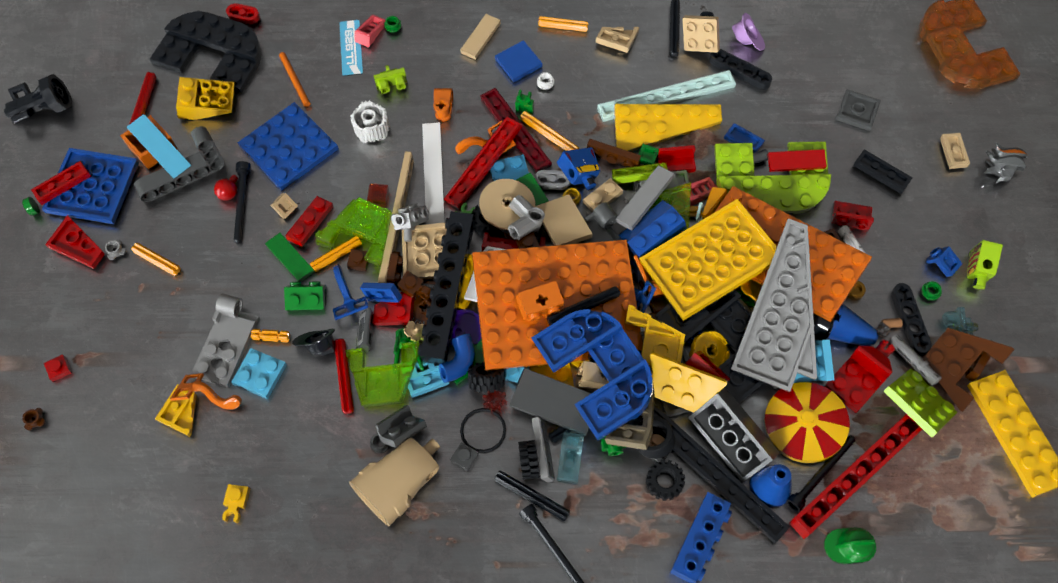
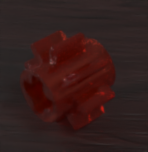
M494 390L492 393L488 391L487 395H482L483 400L487 401L483 404L484 409L489 407L491 413L497 410L502 412V405H507V401L504 400L506 393Z

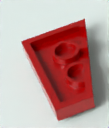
M68 215L45 244L49 249L93 269L96 268L105 255Z

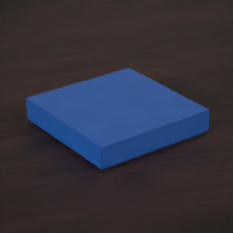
M524 40L495 55V60L513 83L542 67V62Z

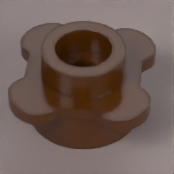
M41 408L30 409L23 414L22 420L25 423L24 428L30 431L34 427H41L45 424Z

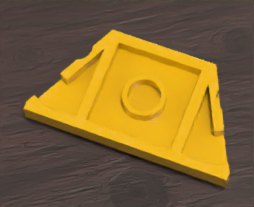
M651 352L650 362L655 398L695 412L727 385L728 380Z

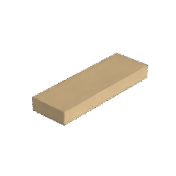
M485 14L460 49L461 54L476 60L500 26L501 20Z

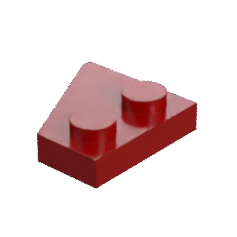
M400 292L402 299L399 303L380 302L374 305L372 320L374 326L407 325L409 321H412L415 296L411 298L407 294Z

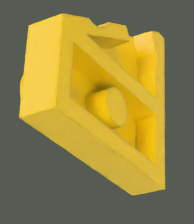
M177 384L155 420L191 437L197 394L193 392L189 399L171 401V396L179 386ZM189 390L181 391L178 396H185Z

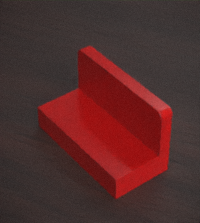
M695 145L659 148L657 164L666 163L669 171L687 170V173H693L696 171L694 159Z

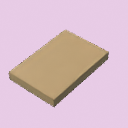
M569 194L535 206L544 211L545 217L542 224L554 246L576 244L592 238L590 228Z

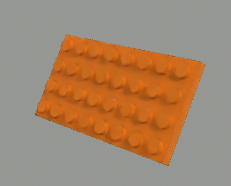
M733 186L715 212L738 199L776 246L788 218L808 225L813 313L831 322L869 265L872 256ZM768 269L752 278V280L763 285Z

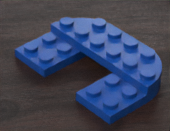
M591 309L578 310L566 315L531 338L553 373L588 351L609 382L574 404L598 441L631 419L635 420L647 408L653 392L650 367L627 336L622 325L611 315L603 311L602 313L591 311Z

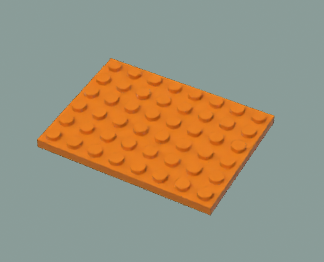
M627 240L472 252L485 371L548 365L531 338L550 326L547 322L549 313L542 314L541 318L530 321V319L524 320L516 296L519 292L553 281L557 282L564 300V305L560 310L617 286L620 291L619 297L592 308L591 311L601 313L603 311L614 317L622 325L623 330L637 350H642L643 342L639 334L641 332L640 327L625 324L628 305H632L637 309ZM538 299V301H537V303H541L542 306H543L544 303H545L544 301H543V302H540L539 299ZM585 352L571 362L588 361L589 352Z

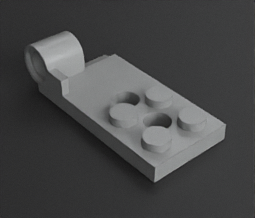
M222 293L217 299L216 312L212 318L214 321L213 327L191 373H203L202 381L230 388L231 381L250 342L251 331L256 328L260 319L259 316L241 312L243 307V300L241 298ZM230 342V347L227 350H221L223 343ZM223 360L220 367H213L215 361Z

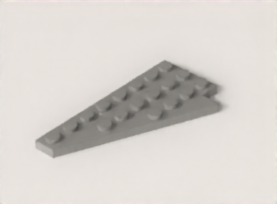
M789 218L784 226L731 367L733 371L788 392L791 391L797 373L814 380L817 378L808 225Z

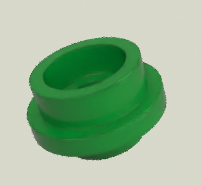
M389 16L384 23L385 29L388 32H397L401 28V21L396 16Z
M931 281L922 286L921 293L928 300H937L942 294V288L937 282Z

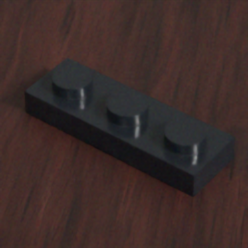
M865 149L853 164V166L900 194L903 193L913 177Z

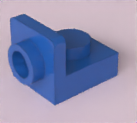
M949 246L933 249L930 252V256L926 259L928 264L936 263L946 277L952 276L963 264Z

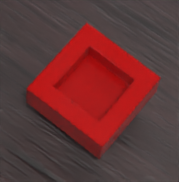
M63 354L44 363L49 379L52 382L72 373L67 358Z

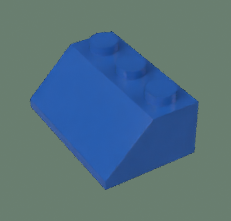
M662 200L642 217L633 230L627 228L618 236L622 240H627V246L630 251L640 258L687 229L685 220L675 208Z

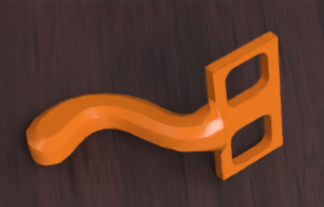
M502 120L487 129L490 138L493 135L492 130L498 127L503 122ZM468 137L460 141L456 145L455 150L457 154H462L473 145L484 147L488 140L481 137ZM514 140L511 141V145L504 152L516 145Z
M203 373L185 375L170 398L171 401L189 399L193 392H202L213 404L223 409H236L242 403V399L238 395H233L226 399L217 395L210 386L201 381L204 376ZM197 377L193 383H186L188 379ZM189 390L185 396H178L181 391Z

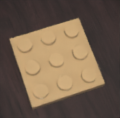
M445 223L414 226L415 230H412L411 242L404 241V230H402L403 276L408 270L422 280L434 279L435 270L439 268L438 254L439 252L442 253L443 246H441L442 236L446 235L447 231ZM453 249L450 253H456L458 249ZM450 266L446 270L452 271L455 267Z

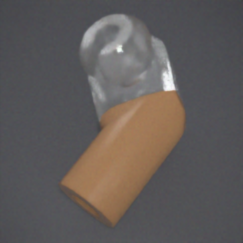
M902 319L881 320L876 328L878 336L887 337L890 334L891 328H901L903 325Z

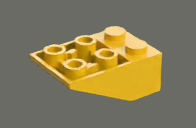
M179 77L176 102L177 117L180 119L198 120L232 113L234 82Z

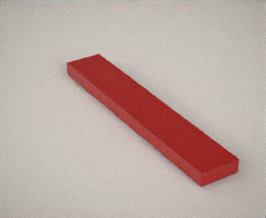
M508 116L504 119L445 196L444 201L458 210L461 209L462 204L467 201L520 131L522 124Z

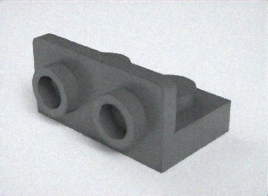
M405 405L377 423L375 427L381 443L396 448L405 440L422 431L427 425L424 419L412 416L410 407Z

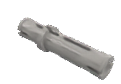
M898 334L889 340L888 344H892L895 350L915 369L914 371L918 372L931 386H934L942 379L929 366L930 363L927 360L924 361Z

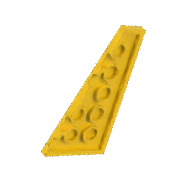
M615 104L616 147L632 152L641 148L642 144L651 146L674 139L682 134H690V132L698 129L702 130L721 124V104Z

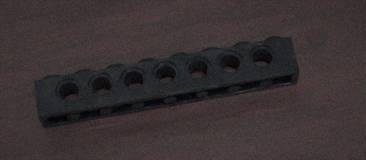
M451 211L450 217L446 218L445 229L447 231L441 240V246H443L442 253L439 252L438 254L439 268L434 273V282L436 283L435 287L431 288L430 291L431 306H428L426 310L427 325H423L422 336H424V339L418 348V355L426 363L441 364L447 362L475 226L473 214ZM456 232H462V233H461L460 235H458V236H455V235H454V233H456ZM458 249L456 253H450L451 250ZM450 266L455 267L452 271L446 270ZM446 284L451 285L448 289L442 288ZM447 302L445 307H438L440 303ZM438 320L444 321L440 326L434 325ZM433 339H440L439 343L435 345L430 344Z

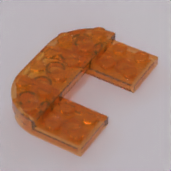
M938 0L929 6L919 26L922 42H928L941 64L938 69L953 83L958 81L965 84L964 87L984 88L1017 79L1020 76V72L1004 47L976 54L963 31L984 26L987 22L974 0H952L948 2Z

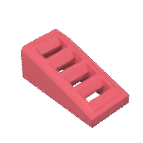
M372 14L355 30V42L366 47L371 46L385 27L384 23L386 20Z
M708 177L680 187L677 197L684 206H694L707 199L711 189L717 186Z

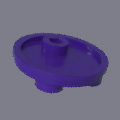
M467 309L457 310L452 339L464 334H470L473 344L476 345L481 340L479 315Z

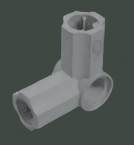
M516 196L510 202L509 207L520 219L510 224L508 231L514 240H520L529 233L540 230L545 214L542 209L533 207L523 196Z

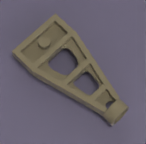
M654 386L651 400L647 408L640 415L643 416L642 426L624 424L605 437L606 444L647 450L653 434Z

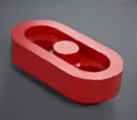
M235 3L226 8L228 18L240 23L255 24L260 19L259 12L255 7Z

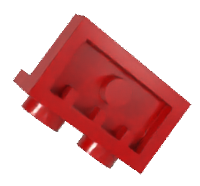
M834 201L832 224L842 227L847 225L859 230L870 229L874 222L872 207Z

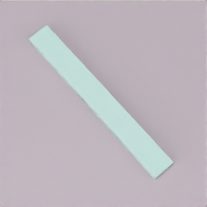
M730 70L601 103L597 105V109L602 121L605 122L615 119V104H673L734 88L736 82Z

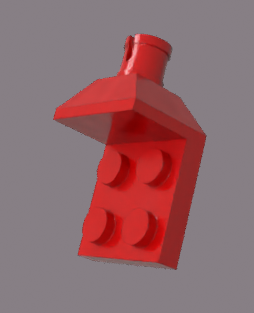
M881 340L876 348L873 346H858L850 358L834 374L835 380L828 381L824 387L833 391L847 407L857 413L892 374L893 371L888 357L895 351L894 346L890 344L885 350V346L889 343L887 340Z

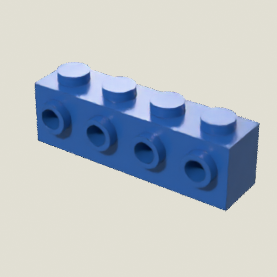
M707 492L670 571L671 574L689 583H696L697 580L702 581L706 572L703 566L706 560L710 562L715 552L712 546L715 541L719 542L724 530L720 528L723 522H728L732 511L729 510L731 503Z

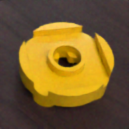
M709 331L703 332L694 338L689 356L691 357L695 352L701 350L719 367L729 359L730 351H727L726 344L728 343L721 334ZM707 348H712L713 355L708 354Z

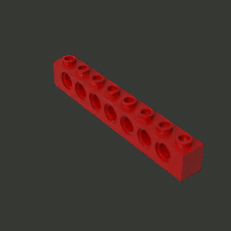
M906 414L797 514L789 524L803 539L807 538L910 442L922 428Z

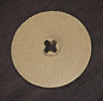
M499 179L491 182L483 189L480 195L479 207L482 216L488 223L497 228L508 230V226L520 219V217L509 205L507 207L505 204L520 195L535 207L534 196L530 189L519 181Z

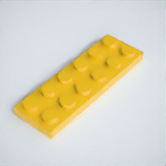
M1006 370L969 383L967 385L968 389L1030 496L1033 498L1058 488V456Z

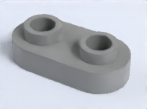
M540 170L534 176L543 190H565L571 184L565 174L558 170Z

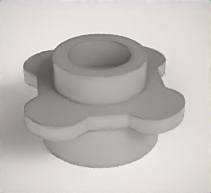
M111 240L104 246V251L108 253L107 257L110 260H114L116 257L126 253V249L122 247L121 240Z

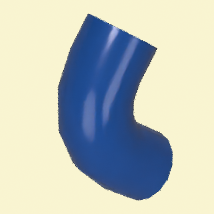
M464 334L451 340L455 356L452 360L439 364L440 376L444 383L457 380L468 372V368H471L475 351L470 334Z

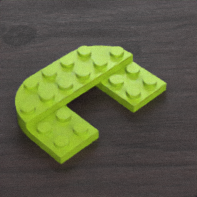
M826 141L789 142L787 144L788 151L825 149L827 165L825 169L789 171V175L765 176L754 175L752 143L715 144L717 187L727 189L728 194L734 186L785 213L798 215L808 212L825 197L830 187L831 174H828Z

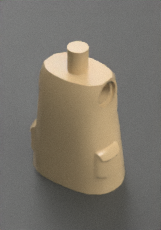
M409 438L377 463H368L349 483L369 509L383 523L391 526L398 516H402L410 507L411 501L418 491L438 472L439 465L432 455L440 449V446L434 439H431L422 447L413 438Z

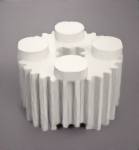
M370 100L364 103L361 102L358 106L359 108H355L356 111H353V114L350 115L355 134L363 143L385 139L388 136L387 131H389V121L385 108L378 104L375 105Z

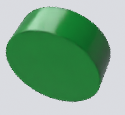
M29 196L23 199V207L29 215L34 216L40 213L39 206L32 197Z

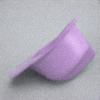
M744 13L742 20L732 26L735 37L741 44H753L755 48L763 51L765 49L764 40L750 15Z

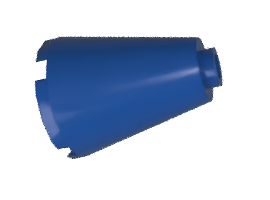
M842 304L834 316L833 328L827 339L859 346H871L877 342L878 334L873 326Z
M782 464L763 467L751 477L749 481L750 491L769 508L782 506L792 493V477L789 468Z

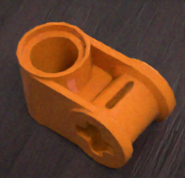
M434 88L433 107L436 119L439 122H446L451 118L453 89Z

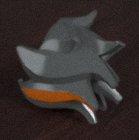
M995 143L996 148H992V152H986L989 156L986 162L991 167L987 168L984 174L998 176L996 184L1001 181H1010L1016 170L1024 171V168L1027 167L1023 158L1027 159L1028 155L1023 149L1018 147L1004 148L999 143Z

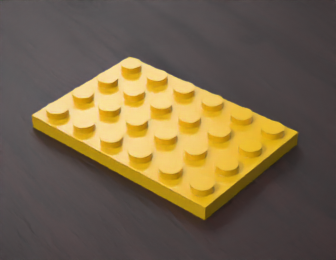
M736 199L640 257L639 260L684 321L767 270L777 246L740 201Z

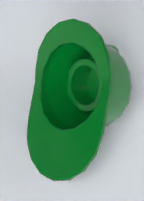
M841 528L831 531L826 536L824 548L827 555L837 563H861L869 561L874 557L876 542L870 532L863 528Z

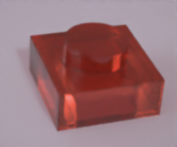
M370 184L367 196L368 203L386 204L389 191L388 185Z

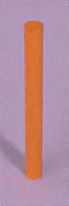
M281 52L279 57L304 107H309L311 103L285 52Z

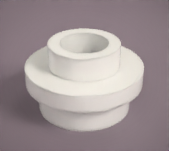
M542 73L537 78V85L544 90L550 89L554 85V78L550 73Z

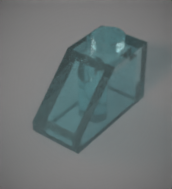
M564 432L557 476L558 481L578 484L584 435Z

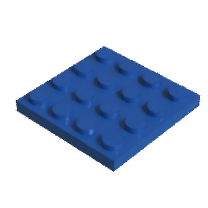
M295 102L237 142L239 147L281 191L339 149L338 145Z
M69 148L58 173L81 161L91 177L45 203L42 210L48 214L68 215L72 218L115 224L139 165L138 159Z

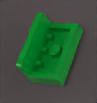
M321 281L309 282V285H302V282H290V285L284 287L285 310L325 309L324 289H326V285H321Z

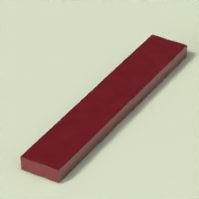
M493 88L480 95L481 100L498 122L504 121L508 116L522 124V128L513 140L516 144L515 146L522 155L524 154V158L535 173L551 167L552 162L498 90Z

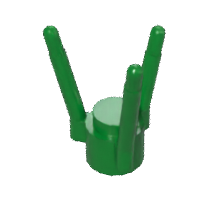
M404 328L396 331L393 351L395 354L393 374L397 373L400 349H407L410 344L413 346L420 369L424 370L422 359L418 355L417 344L404 334Z

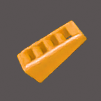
M718 187L711 189L702 212V220L715 212L727 195V189Z

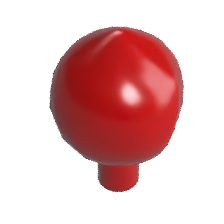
M232 175L230 179L224 178L216 182L214 193L217 198L227 201L235 197L237 193L235 183L239 179L236 175Z

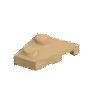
M602 27L596 37V43L628 53L639 32V27H634L633 30H624V27Z

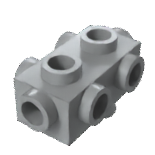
M418 203L398 209V213L391 215L394 229L404 230V241L411 242L412 230H415L414 226L428 221L429 211L426 205L418 206Z

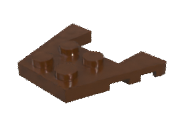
M947 328L923 360H927L930 363L929 366L942 377L939 383L959 410L964 412L974 400V397L956 385L983 352L1003 364L1015 349Z

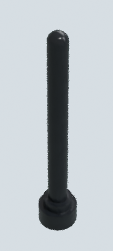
M245 161L237 162L235 170L239 176L234 242L237 244L241 242L246 177L251 171V164Z
M850 435L847 437L839 452L823 464L799 493L791 494L786 503L792 510L800 512L805 507L807 496L855 442L854 436Z
M530 504L519 512L521 518L532 524L574 583H584L537 518L538 514L536 513L537 509L535 506Z

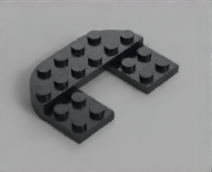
M196 11L172 19L164 28L166 35L150 57L151 63L182 73L200 44L226 52L211 75L210 80L234 82V90L242 93L260 64L262 49L255 32L247 25L212 13Z
M736 290L729 292L684 321L671 303L655 315L660 323L663 322L685 334L684 344L708 324L726 339L735 354L718 368L730 378L724 388L730 392L739 404L764 384L762 381L731 370L752 314V310L742 301L741 295Z

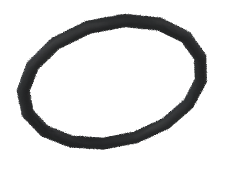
M480 408L473 410L466 415L461 423V438L465 445L477 452L493 451L501 445L505 438V421L499 413L492 409ZM480 411H487L497 415L503 425V435L498 444L485 450L476 449L469 445L463 433L464 424L468 417Z

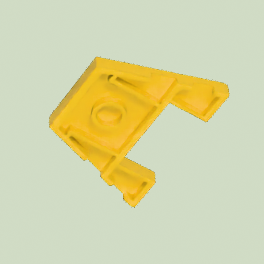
M628 305L625 324L645 328L641 356L647 361L650 370L651 352L681 362L685 334L663 322L660 323L651 318L649 314L635 309L636 307Z

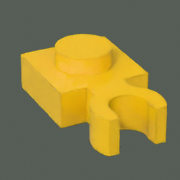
M228 484L223 505L228 507L222 515V519L225 522H228L229 516L234 514L233 521L239 523L241 518L239 508L246 509L250 493L249 487Z

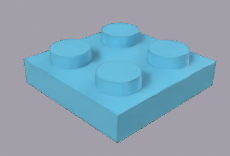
M250 348L231 383L268 399L287 364L282 360Z

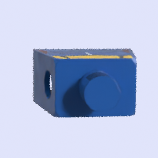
M593 148L563 151L557 161V165L570 183L573 185L584 184L586 190L595 188V179L600 173V167Z

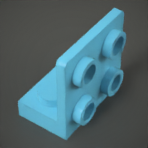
M830 339L815 340L816 380L797 373L794 383L835 380Z

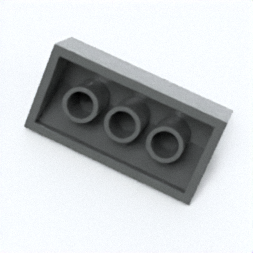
M726 388L718 392L688 417L742 483L773 461L780 453Z

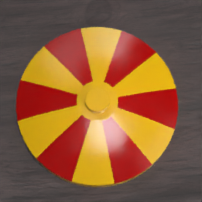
M798 382L793 383L790 392L780 389L770 399L765 412L764 425L768 439L783 456L800 463H818L833 457L843 447L849 434L850 420L844 403L833 391L816 383Z

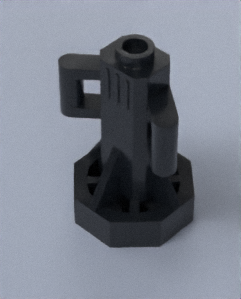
M55 74L38 80L39 85L32 93L25 82L9 88L8 92L13 101L5 104V115L13 123H17L43 109L54 110L58 113L72 107L71 95L64 82ZM23 91L25 96L19 98L17 93Z

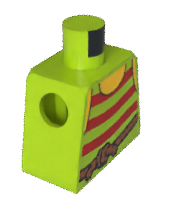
M982 240L970 250L967 278L974 280L973 288L985 289L986 282L996 275L1003 244Z

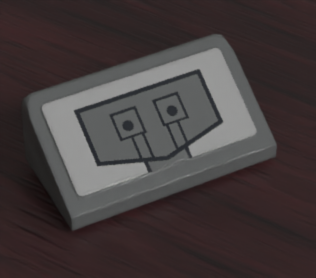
M366 308L359 316L356 351L371 350L373 312L371 308Z

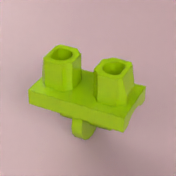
M386 65V71L373 75L376 88L380 90L381 94L389 93L390 87L395 85L398 90L406 88L407 78L404 68L390 70L389 65Z

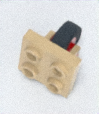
M709 11L702 12L700 16L685 15L683 17L684 51L718 53L720 50L719 17H714L713 13Z

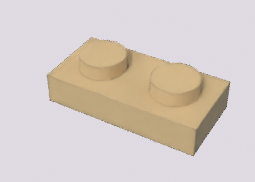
M961 133L942 134L940 140L949 169L968 167L970 162Z
M610 178L585 197L583 204L593 212L603 202L612 203L623 194V189Z

